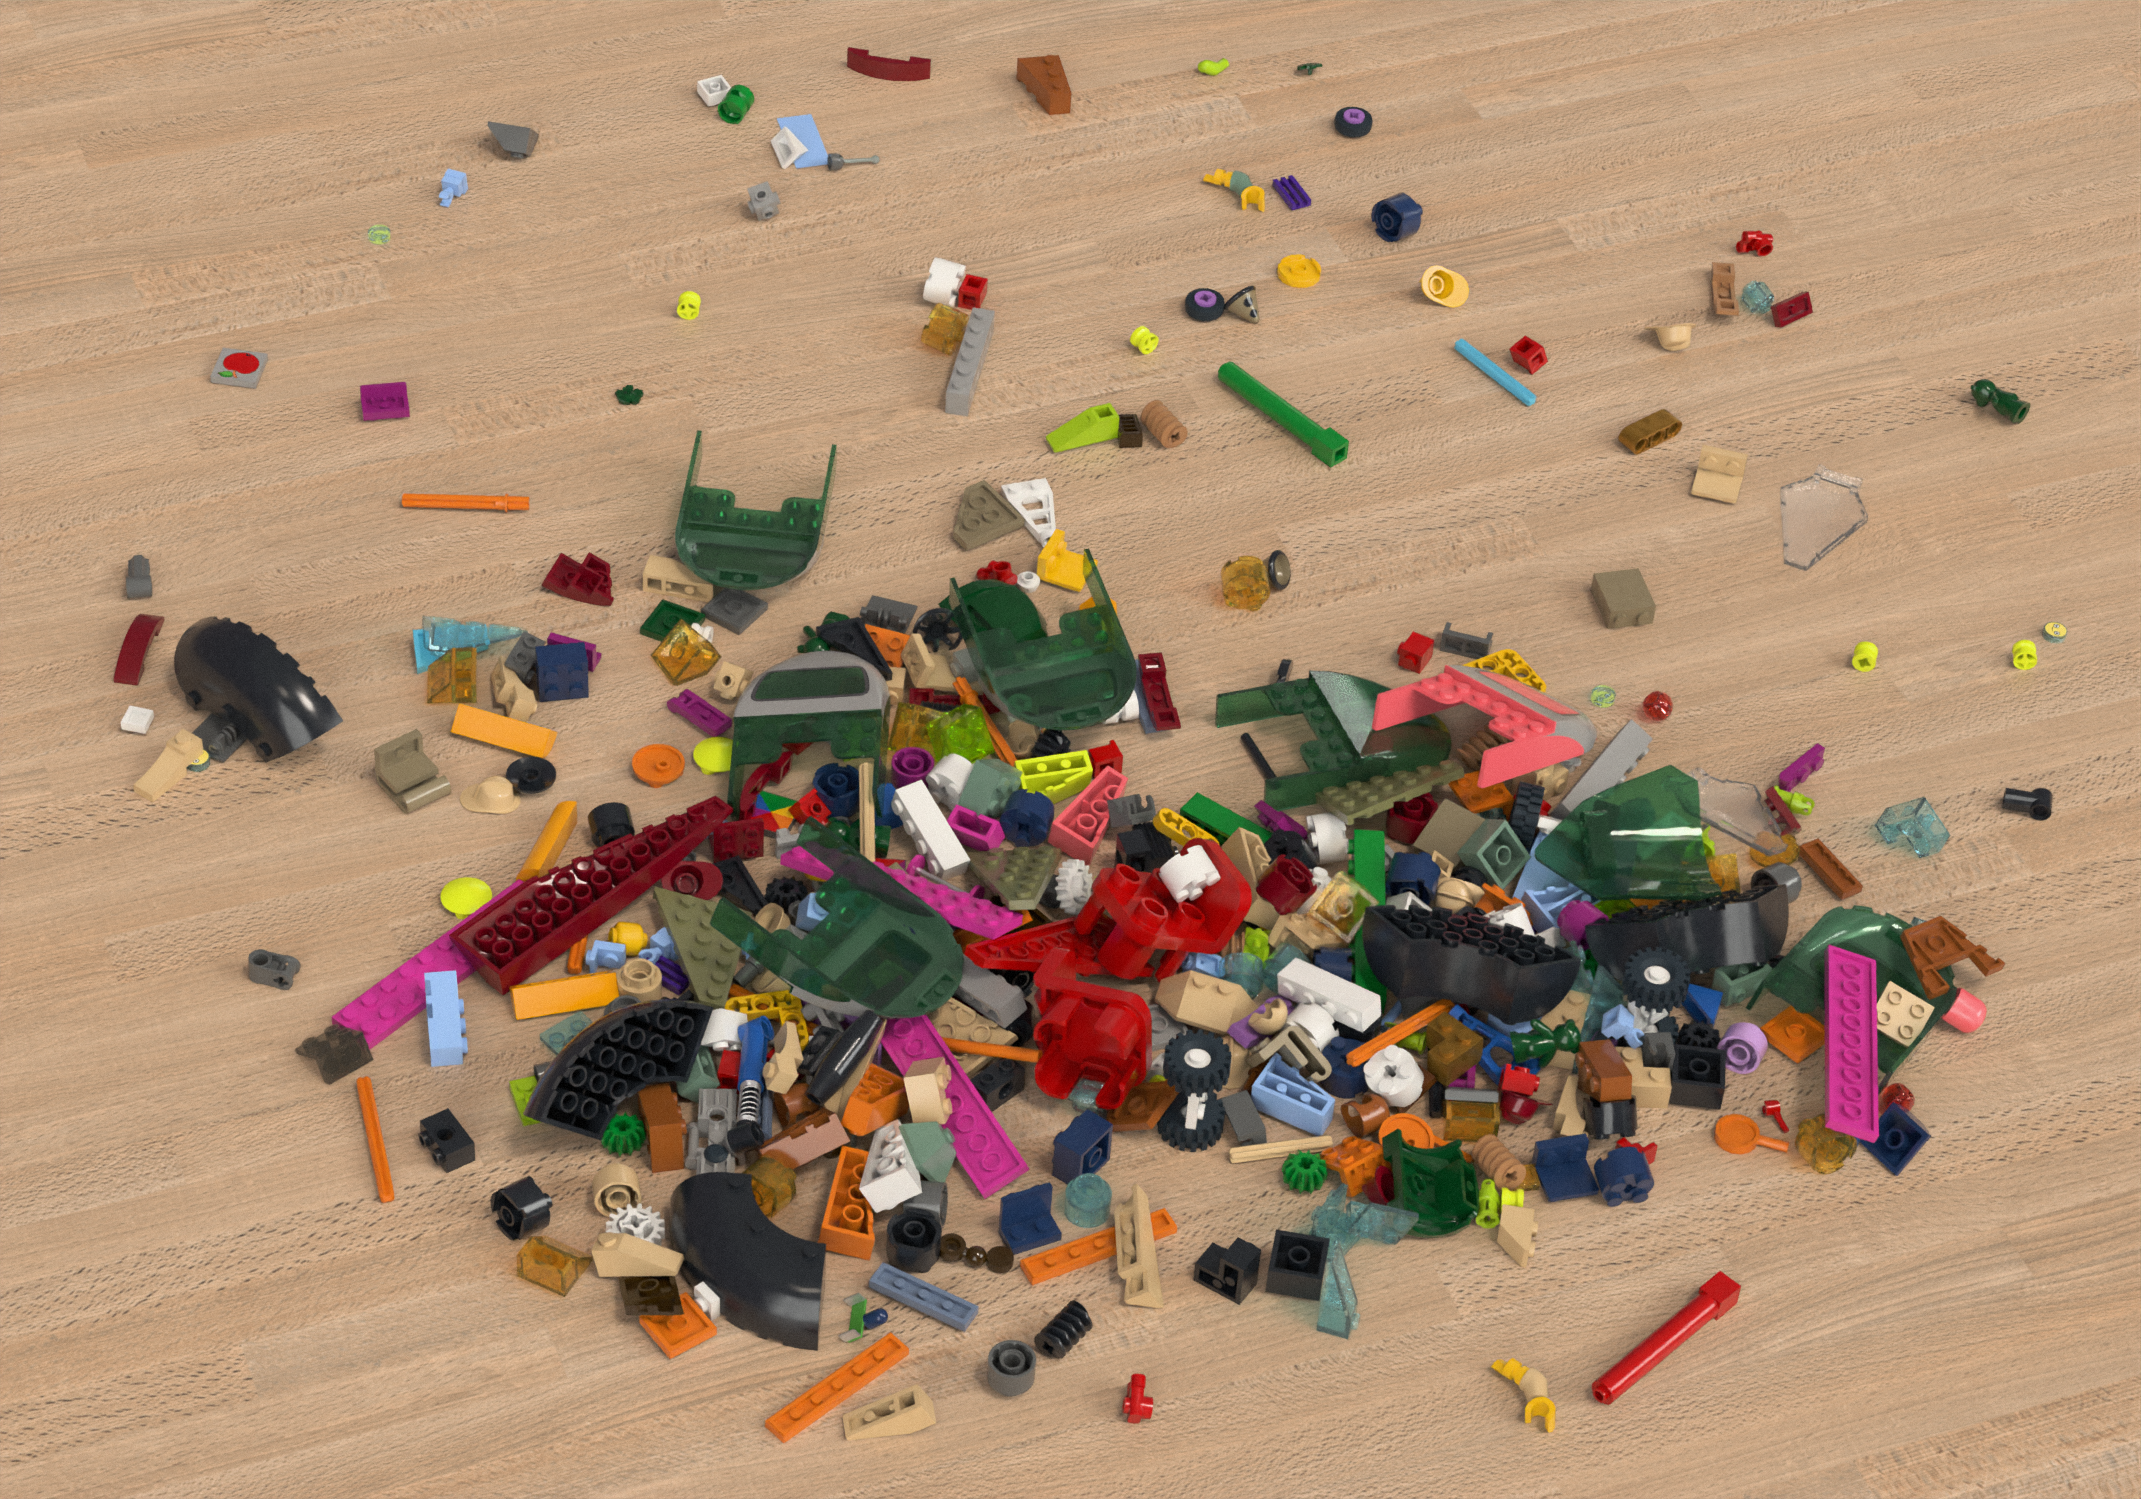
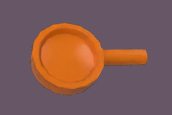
M1725 1115L1718 1120L1715 1126L1714 1139L1717 1145L1729 1153L1746 1154L1754 1150L1757 1145L1787 1153L1789 1142L1760 1135V1129L1751 1118L1744 1115Z

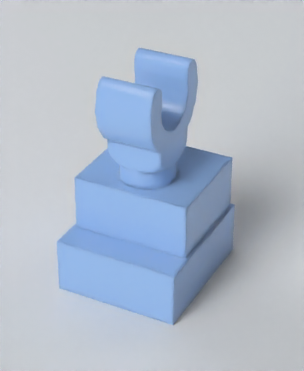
M447 169L441 180L443 191L439 194V198H442L440 205L449 207L453 195L458 197L461 194L465 195L468 190L466 173Z
M665 927L650 937V949L641 950L639 958L646 959L648 957L650 958L648 960L654 965L660 956L672 959L673 961L679 959L674 952L672 938L668 935Z
M1622 1004L1603 1014L1601 1032L1606 1037L1613 1036L1617 1040L1624 1036L1633 1049L1643 1045L1639 1038L1644 1036V1033L1640 1029L1633 1027L1634 1015Z

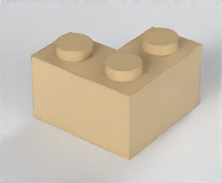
M1556 763L1515 777L1512 781L1511 794H1516L1518 785L1522 781L1545 787L1543 800L1547 801L1557 793L1560 794L1566 789L1569 770L1560 763Z
M1615 1047L1632 1074V1095L1636 1096L1637 1107L1667 1109L1672 1089L1670 1068L1643 1067L1641 1047L1636 1049L1631 1047Z
M944 1057L913 1061L903 1078L913 1123L937 1121L940 1125L946 1124L950 1114H952L950 1098L946 1099L945 1089L949 1081H951L952 1075L950 1066L945 1064Z

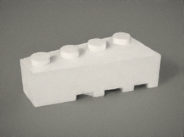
M898 1119L875 1130L859 1187L876 1213L885 1209H893L900 1202L922 1193L919 1170L916 1169L899 1130V1126L902 1124Z

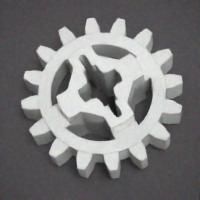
M1068 859L1067 862H1062L1063 868L1058 869L1059 876L1056 877L1058 886L1055 887L1056 899L1061 900L1060 908L1064 909V913L1075 915L1079 914L1092 894L1093 881L1092 873H1088L1089 866L1085 865L1084 860Z
M640 1203L636 1208H632L630 1204H627V1210L618 1207L617 1215H609V1221L606 1222V1233H626L661 1246V1239H665V1221L660 1219V1212L652 1214L651 1206L642 1209V1204Z

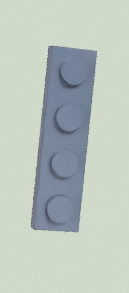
M884 1262L869 1280V1288L964 1332L978 1314L979 1306Z

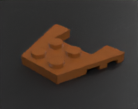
M1942 916L1906 929L1900 936L1929 1000L1946 994L1950 988L1937 970L1966 958H1970L1985 977L2001 971L2005 966L2003 960L2000 958L1995 960L1986 953L1987 949L1981 944L1976 946L1967 940V934Z
M1166 1079V1081L1140 1083L1132 1087L1122 1105L1107 1112L1106 1120L1113 1124L1112 1132L1153 1129L1178 1095V1092L1175 1091V1085L1170 1087L1167 1084L1168 1079Z

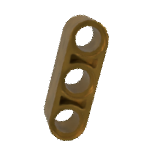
M1661 409L1626 426L1620 432L1618 440L1631 452L1638 455L1675 437L1682 428V422L1666 409Z

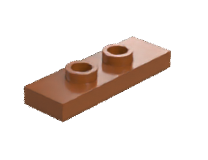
M1819 838L1798 846L1797 853L1841 900L1862 892L1863 885Z

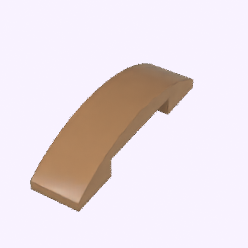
M1712 262L1711 290L1715 314L1739 316L1738 300H1736L1734 287L1735 268L1732 263Z

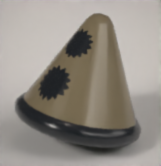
M1253 285L1248 286L1237 292L1225 303L1224 309L1253 324H1257L1260 318L1256 287Z
M1275 550L1270 556L1252 568L1250 575L1274 586L1278 590H1283L1290 582L1291 569L1289 560L1285 553Z

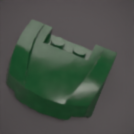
M996 579L973 581L961 586L938 604L941 608L954 611L961 618L965 635L975 645H980L996 668L1003 663L1006 656L1015 646L1025 641L1034 640L1040 642L1045 647L1048 645L1047 622L1033 601L1014 585ZM952 617V621L959 627L957 620Z
M1396 1129L1383 1137L1384 1160L1393 1165L1395 1199L1387 1203L1388 1224L1406 1234L1422 1238H1440L1456 1235L1468 1228L1471 1220L1478 1215L1479 1188L1474 1166L1472 1163H1466L1460 1149L1462 1141L1457 1139L1444 1146L1423 1149L1407 1144L1402 1137L1400 1129Z

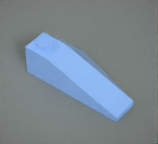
M1540 831L1529 854L1531 858L1525 864L1513 897L1521 900L1524 892L1528 890L1537 892L1546 890L1547 887L1561 888L1567 887L1570 883H1576L1584 868V863L1564 838Z

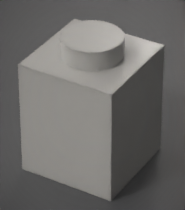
M978 644L953 652L950 669L954 677H965L968 683L978 681V674L981 679L989 677L990 659Z

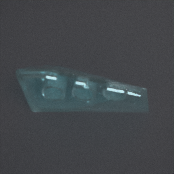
M424 615L422 617L424 648L430 651L431 655L445 656V652L454 653L519 638L524 631L528 632L522 627L499 624L485 626L484 623L467 621L465 624H461L460 621L453 618Z
M1598 965L1581 1031V1042L1591 1041L1594 1034L1600 1030L1604 1013L1619 1004H1622L1624 1007L1628 1004V1001L1623 1000V987L1603 966ZM1574 1059L1572 1073L1578 1074V1068Z
M1334 1240L1326 1260L1316 1331L1349 1339L1351 1330H1357L1361 1314L1356 1313L1358 1300L1340 1242Z

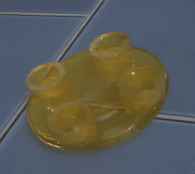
M1761 833L1756 836V841L1750 848L1751 859L1762 867H1767L1776 862L1791 865L1798 859L1800 854L1796 838L1790 834L1781 836Z

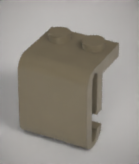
M418 729L374 749L376 780L381 789L405 814L413 812L451 793V786L446 776L443 775L437 778L435 776L439 774L437 766L423 753V738Z
M1290 1026L1271 1039L1267 1037L1249 1050L1252 1055L1246 1059L1252 1067H1255L1277 1052L1282 1056L1281 1060L1288 1066H1294L1297 1069L1305 1067L1310 1073L1305 1079L1308 1082L1312 1080L1316 1084L1329 1077L1332 1070L1328 1060L1298 1026Z

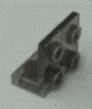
M338 1024L325 1028L324 1033L317 1037L305 1039L302 1045L295 1049L298 1055L316 1060L324 1082L329 1085L374 1060L363 1032Z

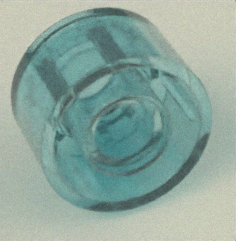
M1279 944L1262 964V980L1276 994H1278L1277 974L1292 960L1298 958L1311 964L1303 952L1290 944Z
M1249 953L1226 955L1219 962V979L1241 985L1251 999L1254 1000L1263 989V962L1259 957Z
M1091 1173L1082 1174L1072 1179L1068 1183L1065 1192L1064 1213L1067 1219L1074 1225L1083 1228H1094L1105 1223L1110 1216L1111 1187L1100 1176Z

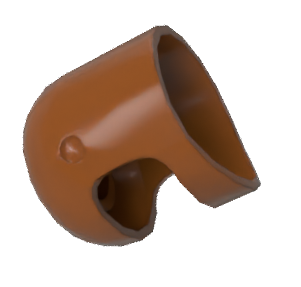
M798 1083L792 1085L786 1094L774 1092V1104L782 1128L786 1129L795 1124L798 1114L802 1113L806 1118L820 1109V1106L811 1102L805 1095L809 1084ZM787 1112H789V1121L786 1119Z
M1375 1093L1364 1095L1362 1104L1351 1100L1342 1104L1340 1108L1347 1127L1357 1138H1362L1378 1131L1382 1123L1390 1117L1386 1101ZM1348 1107L1355 1108L1359 1115L1350 1116Z

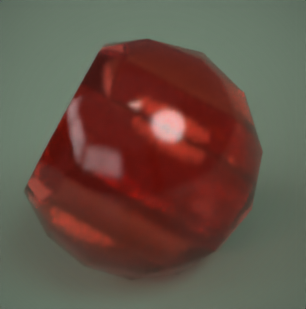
M1651 692L1643 701L1645 715L1654 721L1667 719L1673 710V702L1665 692Z
M1893 1083L1887 1086L1882 1093V1104L1887 1110L1892 1102H1895L1911 1111L1915 1103V1097L1904 1084Z

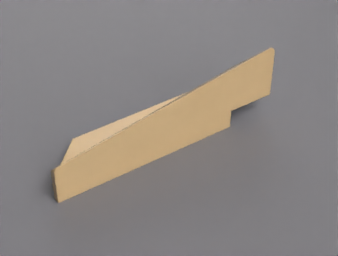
M881 1019L883 1024L869 1052L851 1077L822 1106V1108L835 1112L840 1122L842 1121L850 1095L858 1086L859 1081L864 1077L866 1070L869 1069L883 1037L887 1019Z
M1134 1184L1131 1187L1133 1194L1126 1204L1119 1203L1114 1210L1118 1274L1123 1280L1126 1279L1124 1301L1131 1305L1163 1308L1148 1197L1138 1184Z

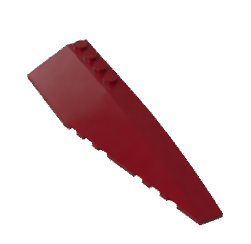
M713 796L687 808V812L684 814L668 816L665 818L666 822L654 827L650 824L642 828L643 832L634 836L630 833L594 849L593 854L587 857H576L571 860V864L559 869L556 866L548 870V874L538 878L536 875L529 878L452 932L449 938L486 983L501 995H505L510 991L509 986L522 983L604 924L660 880L714 831L715 826L722 823L733 812V808L719 797Z

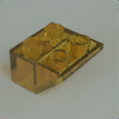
M451 648L428 666L427 703H477V648Z
M1443 1097V1140L1455 1141L1459 1139L1462 1142H1477L1488 1134L1498 1136L1500 1125L1499 1102L1447 1100Z
M531 1236L516 1255L517 1277L566 1297L593 1261V1256L548 1236Z

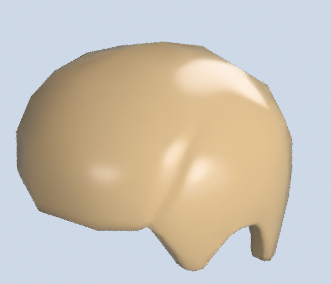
M1015 720L1009 724L1010 732L1004 739L1016 758H1028L1032 755L1031 749L1034 747V741H1037L1040 731L1037 726Z
M1280 998L1275 999L1270 1004L1265 1003L1266 1011L1263 1014L1253 1013L1248 1021V1025L1262 1035L1277 1033L1284 1026L1288 1017L1286 1003Z

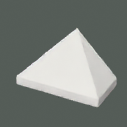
M785 126L771 140L779 162L784 169L808 151Z

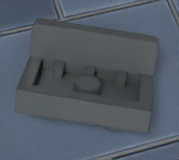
M524 631L504 665L517 671L516 675L522 683L529 685L535 674L533 668H536L535 646H544L546 642Z

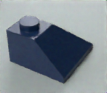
M1892 1102L1879 1118V1137L1875 1143L1861 1139L1860 1143L1893 1174L1898 1176L1929 1140L1931 1135L1925 1125L1906 1107Z

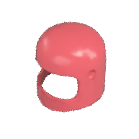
M1959 987L1957 988L1955 1003L1950 1010L1948 1009L1942 1020L1961 1032L1971 1033L1981 1026L1986 1017L1987 1009L1980 999Z

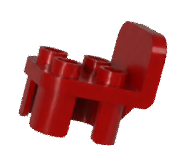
M1193 838L1180 851V855L1183 856L1189 854L1188 848L1201 845L1221 877L1215 884L1207 885L1203 888V894L1192 901L1189 898L1179 903L1174 900L1159 876V873H1161L1160 868H1155L1152 873L1136 871L1125 864H1117L1115 868L1101 869L1092 883L1093 892L1075 918L1074 926L1079 934L1088 935L1105 909L1109 912L1114 923L1117 925L1098 952V960L1109 972L1123 979H1134L1139 975L1156 948L1167 949L1160 959L1161 965L1154 975L1156 980L1161 982V979L1176 974L1190 952L1216 954L1225 948L1250 910L1252 892L1249 883L1217 842L1210 839Z
M1054 947L1033 976L1034 985L1039 987L1034 994V1001L1041 1016L1034 1028V1040L1038 1050H1042L1043 1053L1035 1066V1081L1045 1094L1057 1099L1068 1098L1081 1078L1105 1083L1095 1098V1105L1098 1108L1107 1110L1116 1109L1122 1105L1132 1087L1142 1083L1151 1069L1152 1017L1150 1009L1144 999L1136 993L1076 981L1075 953L1072 950Z

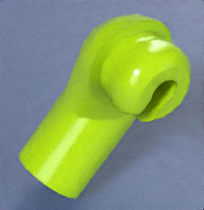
M1225 58L1218 62L1203 60L1198 64V70L1201 73L1215 76L1229 66V62Z

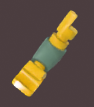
M1217 169L1214 176L1206 174L1203 178L1204 182L1221 186L1224 184L1231 191H1235L1241 197L1242 210L1247 209V204L1254 203L1258 204V209L1264 212V190L1258 186H1253L1249 176L1236 170L1226 173L1225 170Z

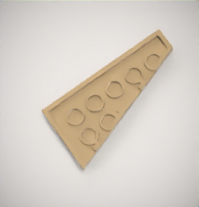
M888 960L867 975L877 990L883 988L899 976L906 985L914 977L911 973ZM951 998L939 1009L926 1014L941 1037L1007 1046L1012 1045L1018 1040L1014 1033L1006 1031L998 1026L997 1023L982 1017L976 1011L954 998ZM951 1052L968 1078L995 1058Z

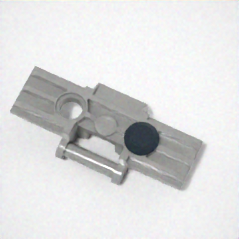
M699 1088L698 1122H691L686 1126L688 1156L685 1158V1166L689 1169L697 1170L696 1175L708 1172L735 1173V1157L738 1158L740 1165L745 1164L746 1153L735 1154L727 1140L728 1130L735 1128L737 1123V1089ZM718 1114L722 1115L724 1119L714 1121L710 1117ZM699 1137L708 1138L707 1148H699Z

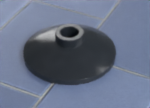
M523 757L510 764L506 771V779L513 785L514 790L526 794H535L549 789L554 784L556 769L546 759Z

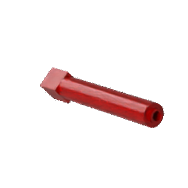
M1722 1271L1715 1274L1699 1288L1696 1297L1592 1383L1594 1398L1600 1403L1612 1404L1711 1319L1714 1318L1717 1321L1738 1302L1741 1285Z

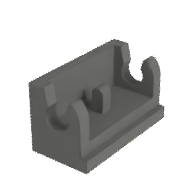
M1446 622L1442 633L1440 651L1473 659H1480L1489 655L1493 641L1492 632H1488L1485 639L1450 630L1452 623Z
M1140 794L1107 800L1111 828L1153 820L1156 811L1152 796H1146V808L1141 804Z
M1671 1032L1645 1033L1641 1049L1643 1067L1670 1068L1671 1077L1675 1058Z
M1247 1090L1221 1098L1223 1107H1225V1114L1233 1127L1238 1142L1251 1139L1248 1142L1241 1143L1240 1146L1267 1143L1266 1128Z

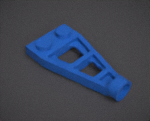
M1458 1004L1448 1013L1458 1021L1460 1020L1462 1024L1472 1031H1478L1490 1039L1491 1042L1483 1048L1481 1060L1478 1063L1495 1084H1499L1502 1068L1490 1056V1051L1494 1047H1500L1512 1054L1511 1070H1514L1515 1066L1528 1068L1530 1069V1074L1537 1075L1543 1069L1538 1066L1540 1058L1516 1064L1511 1038L1470 1016Z

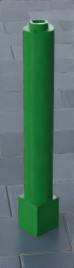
M1232 361L1220 366L1218 379L1310 446L1312 448L1311 454L1331 468L1347 459L1349 441L1331 427L1327 429L1322 428Z

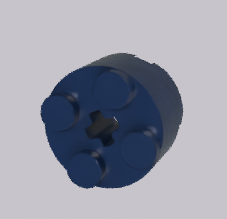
M1401 192L1377 202L1373 206L1371 218L1372 222L1376 223L1377 228L1375 231L1379 237L1386 242H1393L1418 232L1423 210L1420 204H1416L1409 195Z
M829 763L817 769L813 778L812 789L815 788L818 791L816 794L831 812L826 818L828 820L831 817L837 816L848 818L858 813L859 771L847 764L846 767L838 766V763Z
M1020 789L1014 791L1006 802L999 822L1005 837L1015 843L1016 847L1037 846L1047 838L1054 820L1055 808L1051 800L1040 792L1036 791L1033 794L1027 792L1028 789Z
M1396 852L1390 864L1385 892L1391 897L1410 891L1426 905H1429L1430 900L1435 898L1441 874L1440 867L1432 861V856L1428 853L1405 854Z
M1321 946L1319 950H1313V965L1351 982L1352 963L1348 961L1349 956H1352L1351 948Z
M1337 1036L1332 1038L1331 1042L1324 1048L1322 1054L1330 1063L1332 1070L1329 1077L1320 1083L1321 1085L1323 1083L1329 1094L1338 1098L1351 1099L1355 1098V1094L1361 1092L1364 1094L1368 1091L1369 1086L1365 1080L1364 1066L1369 1060L1357 1067L1348 1065L1346 1062L1347 1053L1365 1044V1042Z
M1622 1147L1608 1152L1609 1157L1603 1161L1600 1157L1595 1162L1594 1172L1602 1196L1608 1206L1615 1207L1623 1201L1633 1200L1635 1203H1641L1648 1199V1193L1654 1186V1179L1643 1151L1640 1153L1635 1147Z

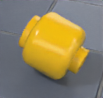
M618 922L609 930L608 942L625 944L626 956H637L642 948L647 946V933H643V928L638 923Z

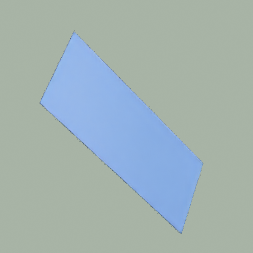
M811 114L777 118L781 130L784 126L787 127L808 149L805 154L794 162L796 169L827 165L828 155Z

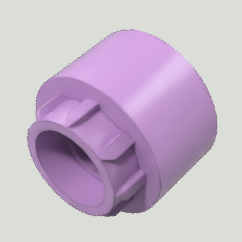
M1739 1022L1731 1025L1726 1030L1717 1049L1726 1050V1068L1738 1074H1748L1759 1066L1767 1051L1768 1043L1764 1033L1758 1026Z

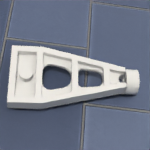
M1046 478L1001 485L1003 498L1025 519L1024 526L1044 548L1049 541L1046 539L1051 537L1056 530L1053 492ZM1042 502L1043 504L1042 509L1029 511L1022 506L1023 504ZM1047 518L1048 523L1035 525L1032 520Z

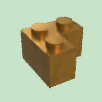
M1444 1011L1427 1024L1426 1046L1431 1049L1428 1051L1427 1071L1432 1073L1437 1081L1447 1087L1480 1062L1483 1052V1038Z

